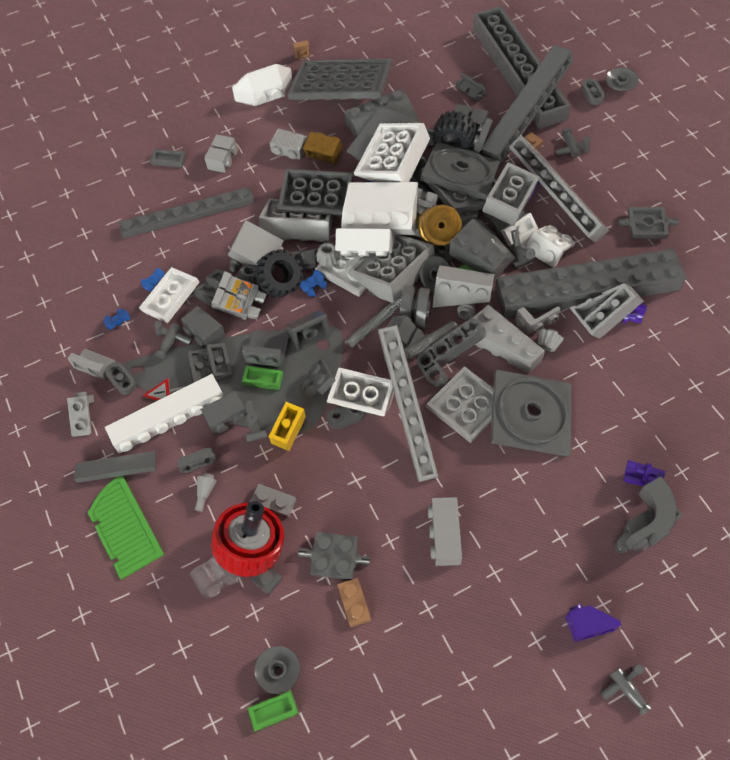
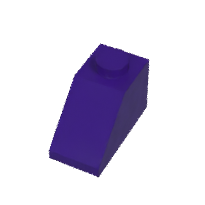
M582 604L569 608L570 611L565 616L575 643L616 631L621 626L619 620L590 605L583 607Z

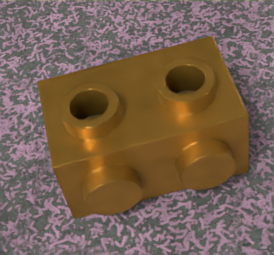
M310 132L303 150L309 158L336 165L343 146L340 139L335 136L329 137L320 132Z

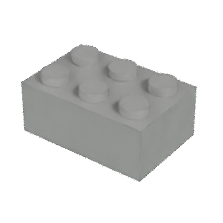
M508 162L489 193L482 211L515 226L536 187L539 176Z

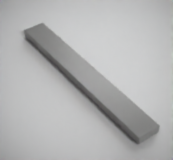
M398 326L378 329L418 482L438 478Z

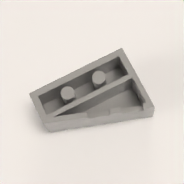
M439 265L432 308L490 302L495 274Z
M623 283L603 292L600 296L586 300V302L578 306H572L570 309L588 332L600 339L643 302V299L631 286Z

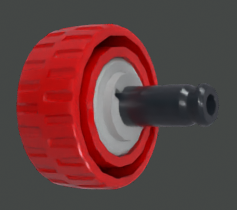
M258 501L233 505L222 512L215 522L211 538L212 554L217 563L231 574L243 577L263 574L274 566L280 556L284 543V528L275 513Z

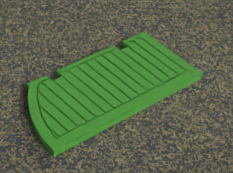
M118 476L99 493L88 514L92 522L99 520L100 523L95 526V529L110 559L118 558L119 561L114 564V567L122 580L162 557L164 553L123 476Z

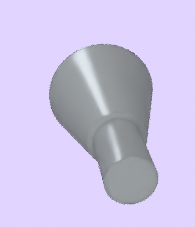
M202 473V476H197L198 499L195 506L196 511L203 512L205 501L217 482L211 474Z

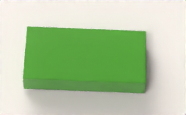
M246 366L242 385L280 390L283 371Z
M291 690L247 708L255 732L299 714Z

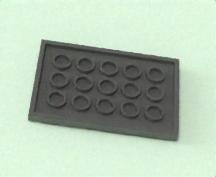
M392 58L303 61L288 92L289 100L296 101L302 99L360 100L363 98H381L393 64Z

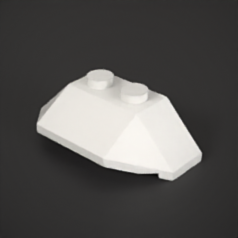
M274 64L247 73L232 87L235 101L257 106L285 96L293 82L290 67Z

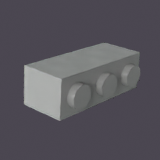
M457 497L432 498V504L428 506V518H432L433 524L429 526V537L434 539V546H430L431 559H435V566L461 565L462 550Z

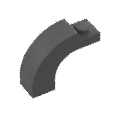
M661 476L643 486L639 492V496L650 510L651 521L649 525L632 534L625 543L630 550L636 546L640 549L649 542L654 547L673 526L676 517V503L671 489Z

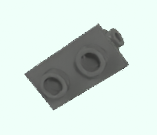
M460 73L462 79L456 82L459 90L466 94L470 89L467 95L475 101H480L483 95L487 97L486 88L480 82L476 83L471 76Z

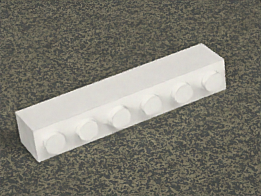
M213 374L106 426L105 429L113 446L120 454L131 450L133 446L139 443L147 442L157 434L165 433L175 425L183 424L193 416L202 414L201 408L219 400L224 395Z

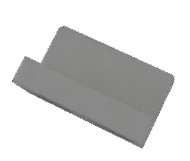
M84 349L80 356L71 353L67 358L73 368L103 380L107 378L105 374L107 366L116 362L111 358Z

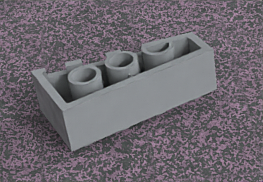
M487 305L473 317L478 319L486 329V336L475 344L476 347L484 348L492 352V355L506 359L507 363L528 374L542 362L545 350L490 305Z

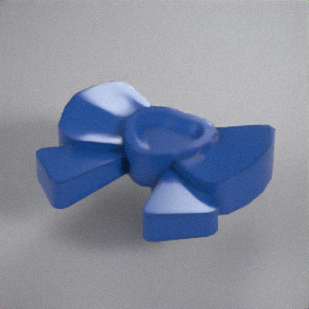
M156 268L154 274L149 276L148 279L141 280L142 287L151 293L155 285L165 276V273L161 269Z
M315 270L312 276L301 282L300 287L305 293H308V297H316L313 287L319 285L323 290H326L327 282L324 281L322 273Z
M117 309L118 315L113 316V318L106 315L103 320L106 328L112 330L116 325L122 326L121 323L123 321L130 320L127 310Z

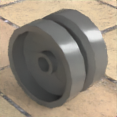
M404 285L399 316L406 315L411 319V322L413 316H415L414 325L416 328L425 329L430 312L431 289L421 287L417 298H415L414 286Z

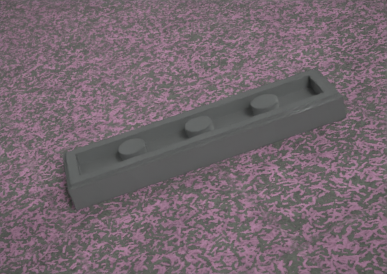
M155 451L79 462L75 464L74 480L76 483L156 471L157 455Z

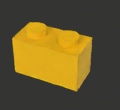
M285 402L268 436L271 444L290 451L306 418L303 408Z

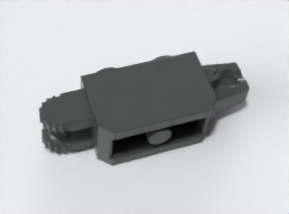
M677 507L673 526L683 516ZM649 509L627 522L622 530V537L618 538L614 545L615 551L619 552V554L630 550L625 542L632 534L650 524L651 514ZM669 531L663 539L668 537L671 534V532ZM649 542L642 547L643 551L650 548L652 544ZM638 546L633 548L635 552L639 550Z

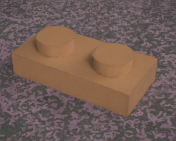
M358 578L337 584L350 628L370 622L371 617Z

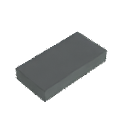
M154 149L150 162L151 165L183 167L187 155L185 151Z

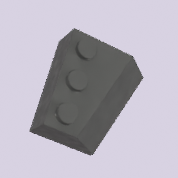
M472 219L450 242L449 255L475 271L495 274L494 280L515 258L481 219Z

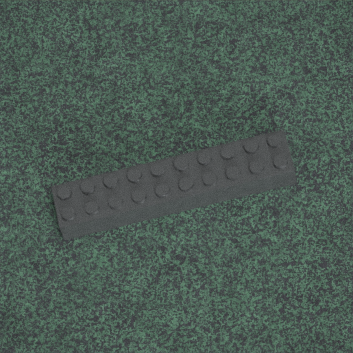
M502 6L475 13L473 16V31L518 97L520 91L528 83L529 78L537 70L538 65L541 64ZM557 86L532 120L537 129L561 123L568 119L570 104Z
M668 249L497 277L495 293L502 316L505 319L515 318L517 310L523 306L531 315L549 312L558 306L561 310L570 309L572 306H578L586 302V300L600 296L603 292L623 283L631 286L640 297L679 291L686 276L675 250Z

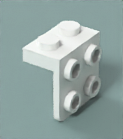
M548 225L533 231L526 247L534 249L536 252L535 257L554 268L557 266L563 252L573 247L575 241L569 235L558 232L554 226Z

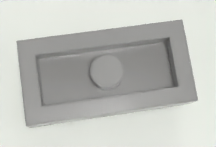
M258 484L250 502L258 501L273 513L289 518L296 502V497Z

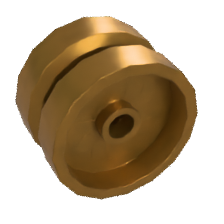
M438 205L427 208L421 213L417 229L420 237L426 243L446 245L450 244L451 240L461 231L462 222L460 215L454 208L448 205Z

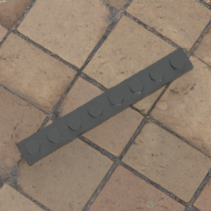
M250 187L123 220L119 222L121 235L124 239L253 204L254 199Z

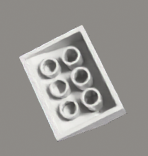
M424 123L379 124L354 174L372 182H409L430 140Z
M418 182L349 183L342 211L341 228L390 229L395 235H415Z

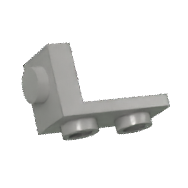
M523 306L517 310L515 320L520 328H523L528 335H531L534 332L538 333L544 326L555 323L559 319L561 309L558 306L539 318L534 319Z
M77 392L74 397L67 398L72 436L92 434L89 403L94 402V396L87 395V392Z

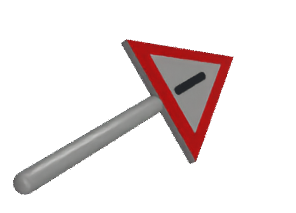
M167 378L142 397L158 401L184 387L170 389L169 378Z

